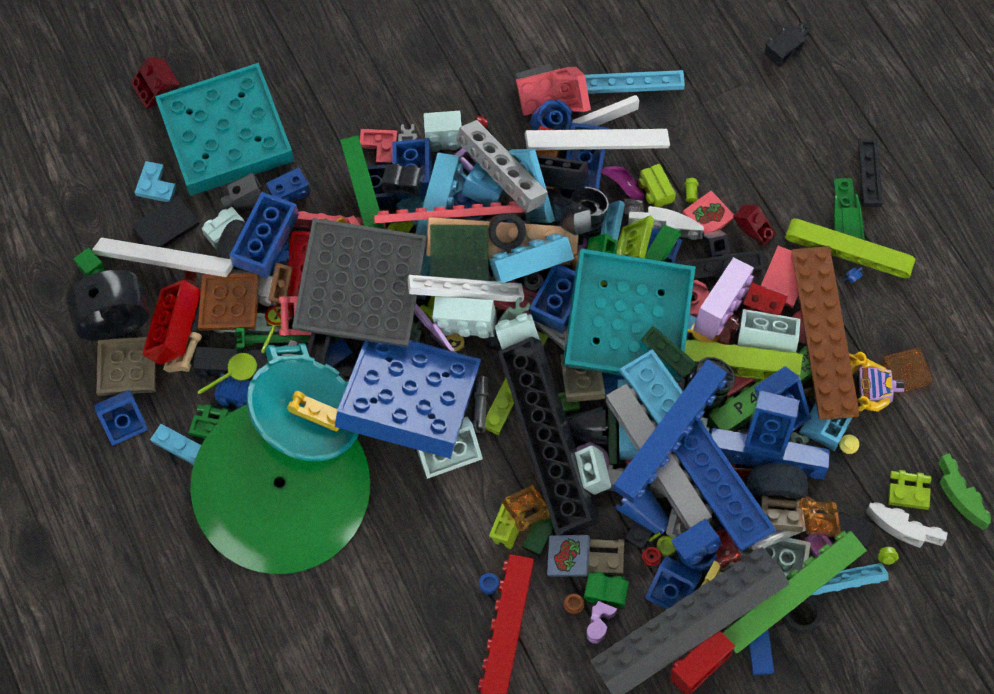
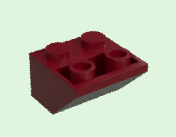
M150 57L146 59L130 82L146 109L157 105L155 96L176 90L180 86L165 59Z

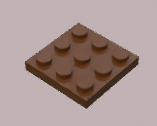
M254 273L228 274L227 277L202 274L198 329L200 331L236 330V328L255 330L260 275Z

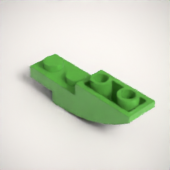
M950 453L943 455L938 462L944 474L939 482L942 489L964 517L982 530L987 529L991 523V516L982 504L981 494L976 492L974 486L966 489V481L958 472L956 460L952 459Z

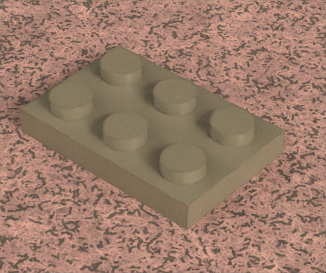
M560 354L566 402L605 399L602 372L563 367L564 354Z

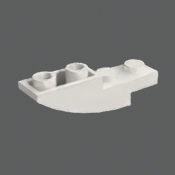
M652 206L648 207V213L629 212L628 225L651 215L655 219L653 228L656 230H661L665 224L681 232L680 237L691 240L702 239L704 227L695 220L678 212Z
M870 503L866 509V514L879 527L908 544L921 548L924 541L940 546L946 541L947 532L938 527L930 528L923 526L922 523L917 521L909 522V514L905 513L902 509H890L881 503Z

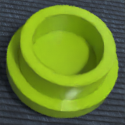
M884 547L880 549L878 554V560L886 565L893 564L899 558L898 553L893 547Z

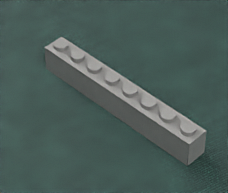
M625 384L607 394L605 402L638 452L657 425L648 418V411L643 404L640 405L637 401L638 396L633 388L630 389ZM670 454L668 456L670 460L664 468L660 467L656 472L658 474L656 482L687 530L705 518L710 523L711 515L713 514L708 504L704 505L700 499L702 497L697 487L693 488L689 482L691 478L686 470L682 471L680 468V461L676 454Z

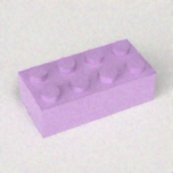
M733 257L701 306L693 331L712 341L717 335L721 336L725 329V323H729L734 314L732 312L734 310L737 311L742 302L740 299L742 297L745 298L748 293L749 286L754 278L752 276L754 269L752 266Z

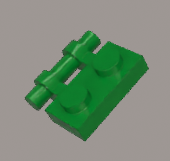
M199 404L197 412L203 414L202 416L194 415L189 434L206 439L211 430L233 411H230L228 408H214L210 404ZM210 416H219V420L210 418Z

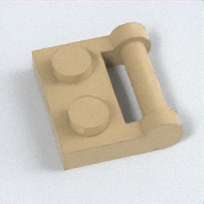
M191 332L183 357L165 363L163 370L169 373L182 370L189 372L195 348L202 336L196 332Z

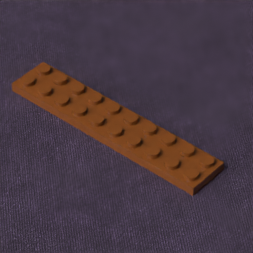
M830 246L792 249L791 254L819 420L859 417L858 402Z

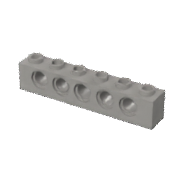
M478 120L459 128L456 140L459 145L512 197L518 206L528 213L544 205L548 192Z

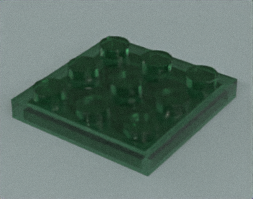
M431 224L430 277L488 281V225Z

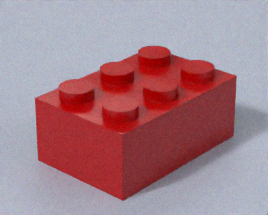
M718 631L700 643L699 646L697 645L688 651L684 660L679 658L672 665L670 680L683 694H691L732 655L735 645L721 631Z

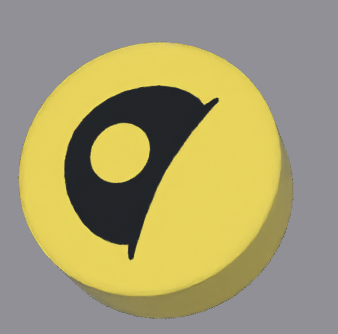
M451 334L446 337L456 353L463 350L464 339L462 336Z

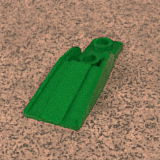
M851 178L835 179L834 231L865 240L861 206L858 195L854 194L853 180Z

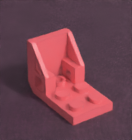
M566 67L516 79L522 114L524 116L533 114L536 108L549 100L563 101L569 106L571 111L585 112L591 110L585 75L577 67Z

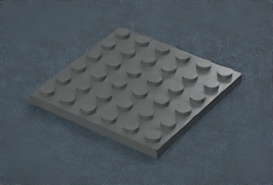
M313 218L292 326L293 330L408 347L417 295L409 294L407 280L409 275L421 276L427 236Z

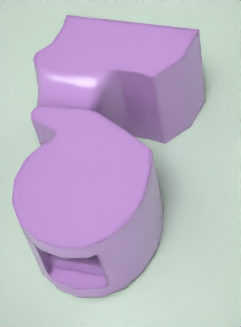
M599 601L592 607L591 624H589L586 634L587 639L591 643H600L605 638L607 626L601 618L612 619L617 613V608Z

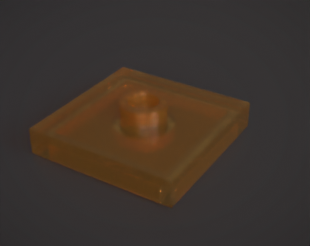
M920 347L884 356L882 359L885 368L892 371V380H904V391L933 383Z

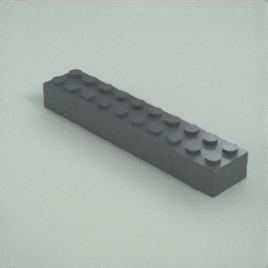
M761 547L590 661L611 694H625L788 586L789 582L781 567Z

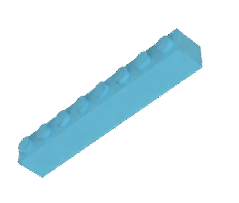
M437 153L423 208H427V211H434V207H445L446 210L453 208L454 191H457L459 186L458 176L463 172V164L459 156ZM419 220L415 234L427 236L428 220ZM425 247L421 276L434 277L436 266L434 265L439 257L426 256ZM417 295V299L425 300L426 295Z

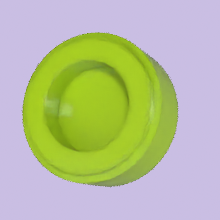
M662 536L657 542L656 548L664 557H670L676 552L671 541L673 538L670 536Z

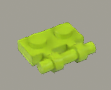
M899 470V472L891 471L890 479H897V484L890 483L888 505L928 510L930 507V488H923V483L930 484L931 476L917 472V474L906 473L905 470ZM905 481L915 482V486H907Z

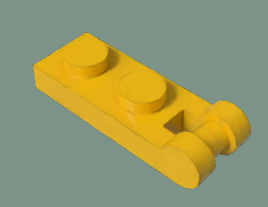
M300 391L294 392L293 400L287 406V410L290 413L338 432L339 428L335 427L338 409L309 398Z

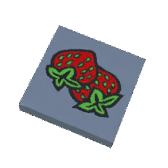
M549 536L547 575L549 577L588 576L590 536Z

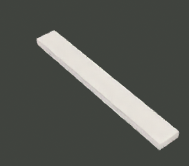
M667 129L526 130L525 132L527 149L535 150L669 148L670 146Z
M100 238L92 249L93 253L99 256L227 277L234 267L231 259L107 238Z

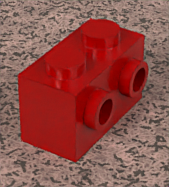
M752 282L743 304L747 305V310H760L769 314L781 315L788 296Z

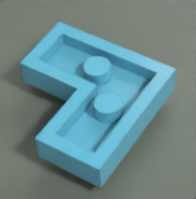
M146 161L135 190V195L169 202L173 199L176 185L160 181L164 171L163 164Z

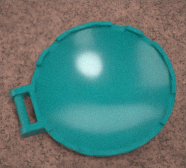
M298 343L297 346L280 347L267 345L266 356L268 364L255 373L247 391L248 412L258 433L278 451L300 460L323 461L344 453L355 442L359 435L358 433L340 428L338 432L290 413L287 410L289 402H292L294 392L300 391L309 398L338 409L348 382H345L338 375L340 372L330 365H323L314 361V358L309 357L305 343ZM294 353H297V354H298V355L278 356V354H294Z

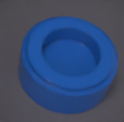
M493 573L482 575L479 580L480 590L485 594L495 593L499 588L498 577Z

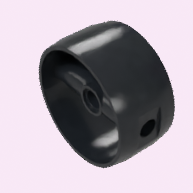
M109 270L92 274L75 283L67 292V307L72 325L77 335L85 340L98 341L126 336L142 327L149 318V306L144 288L138 276L129 271Z

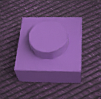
M821 528L804 539V541L811 543L810 551L815 557L820 554L818 550L827 543L830 546L832 545Z

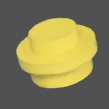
M845 435L841 438L839 447L844 453L853 454L859 448V441L853 435Z

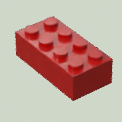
M181 280L160 290L142 352L143 356L159 365L183 357L186 352L188 338L191 335V326L196 317V308L200 302L201 290L185 280Z

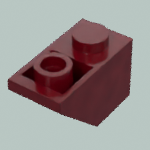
M744 204L733 216L740 229L762 246H765L776 235V232L759 206Z

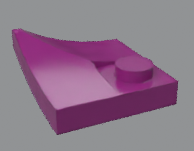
M613 166L605 167L601 170L602 174L617 182L631 199L641 202L646 198L628 169Z

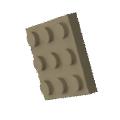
M147 337L98 340L96 391L98 396L118 395L129 389L132 394L156 392V362L142 355Z

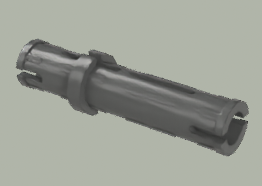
M481 376V381L480 377L476 379L477 385L476 392L474 393L475 412L473 428L476 433L485 432L487 400H489V379Z

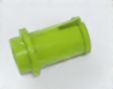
M688 178L684 183V187H686V202L694 203L698 200L697 187L699 183L695 178Z

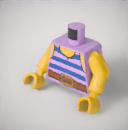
M863 352L854 354V357L858 359L853 361V365L858 366L861 364L862 366L859 367L858 372L860 398L857 402L861 403V406L858 407L859 411L866 409L879 412L893 401V392H904V380H892L891 370H887L885 367L867 359Z

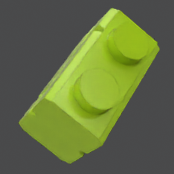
M660 164L641 170L638 184L641 189H645L647 193L646 199L649 204L660 208L675 201L676 193Z

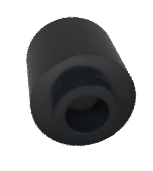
M537 271L524 276V284L527 289L534 293L538 292L544 282L542 275ZM534 280L538 281L536 284L532 285V282Z

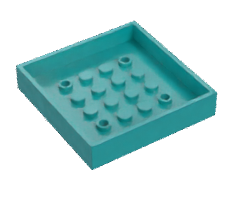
M259 63L155 96L190 196L237 181L251 173L255 175L294 162L291 146Z
M580 249L577 256L562 366L622 375L619 370L620 368L650 351L640 339L653 325L685 352L696 267ZM605 281L607 287H602L600 282ZM658 290H662L664 292V295L659 296L657 293ZM593 338H597L599 340V344H594L592 341ZM659 358L674 380L679 383L681 376Z

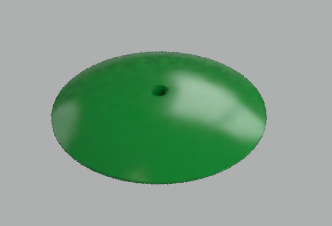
M244 405L223 418L202 443L191 475V501L197 522L209 542L226 558L244 568L260 573H297L316 567L329 560L344 548L354 536L368 506L370 495L369 468L363 448L357 438L344 453L323 461L300 460L278 451L258 433L251 421L247 405ZM278 479L285 480V485L282 488L275 487V482Z

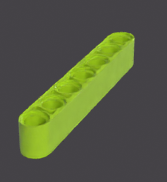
M791 219L785 235L788 241L808 248L830 246L831 255L901 278H910L916 261L909 254L800 219Z

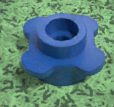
M854 267L848 271L844 281L848 280L852 284L863 276L860 272L862 267L859 269Z

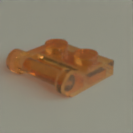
M533 485L506 497L502 501V504L514 519L516 528L519 531L527 529L528 525L540 519L550 517L546 503ZM537 507L538 512L524 518L523 513Z
M802 498L799 501V507L803 510L806 534L836 537L841 533L835 502H816L808 498ZM813 509L823 510L828 514L813 513Z

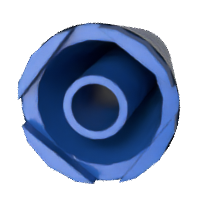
M648 485L644 488L646 492L641 500L636 499L634 503H631L626 498H623L621 500L623 505L621 507L618 504L615 506L619 512L654 534L658 532L663 534L667 530L669 518Z

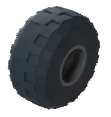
M770 463L759 465L751 470L747 478V488L758 504H760L761 496L792 501L802 499L803 501L807 496L808 480L804 471L797 466Z

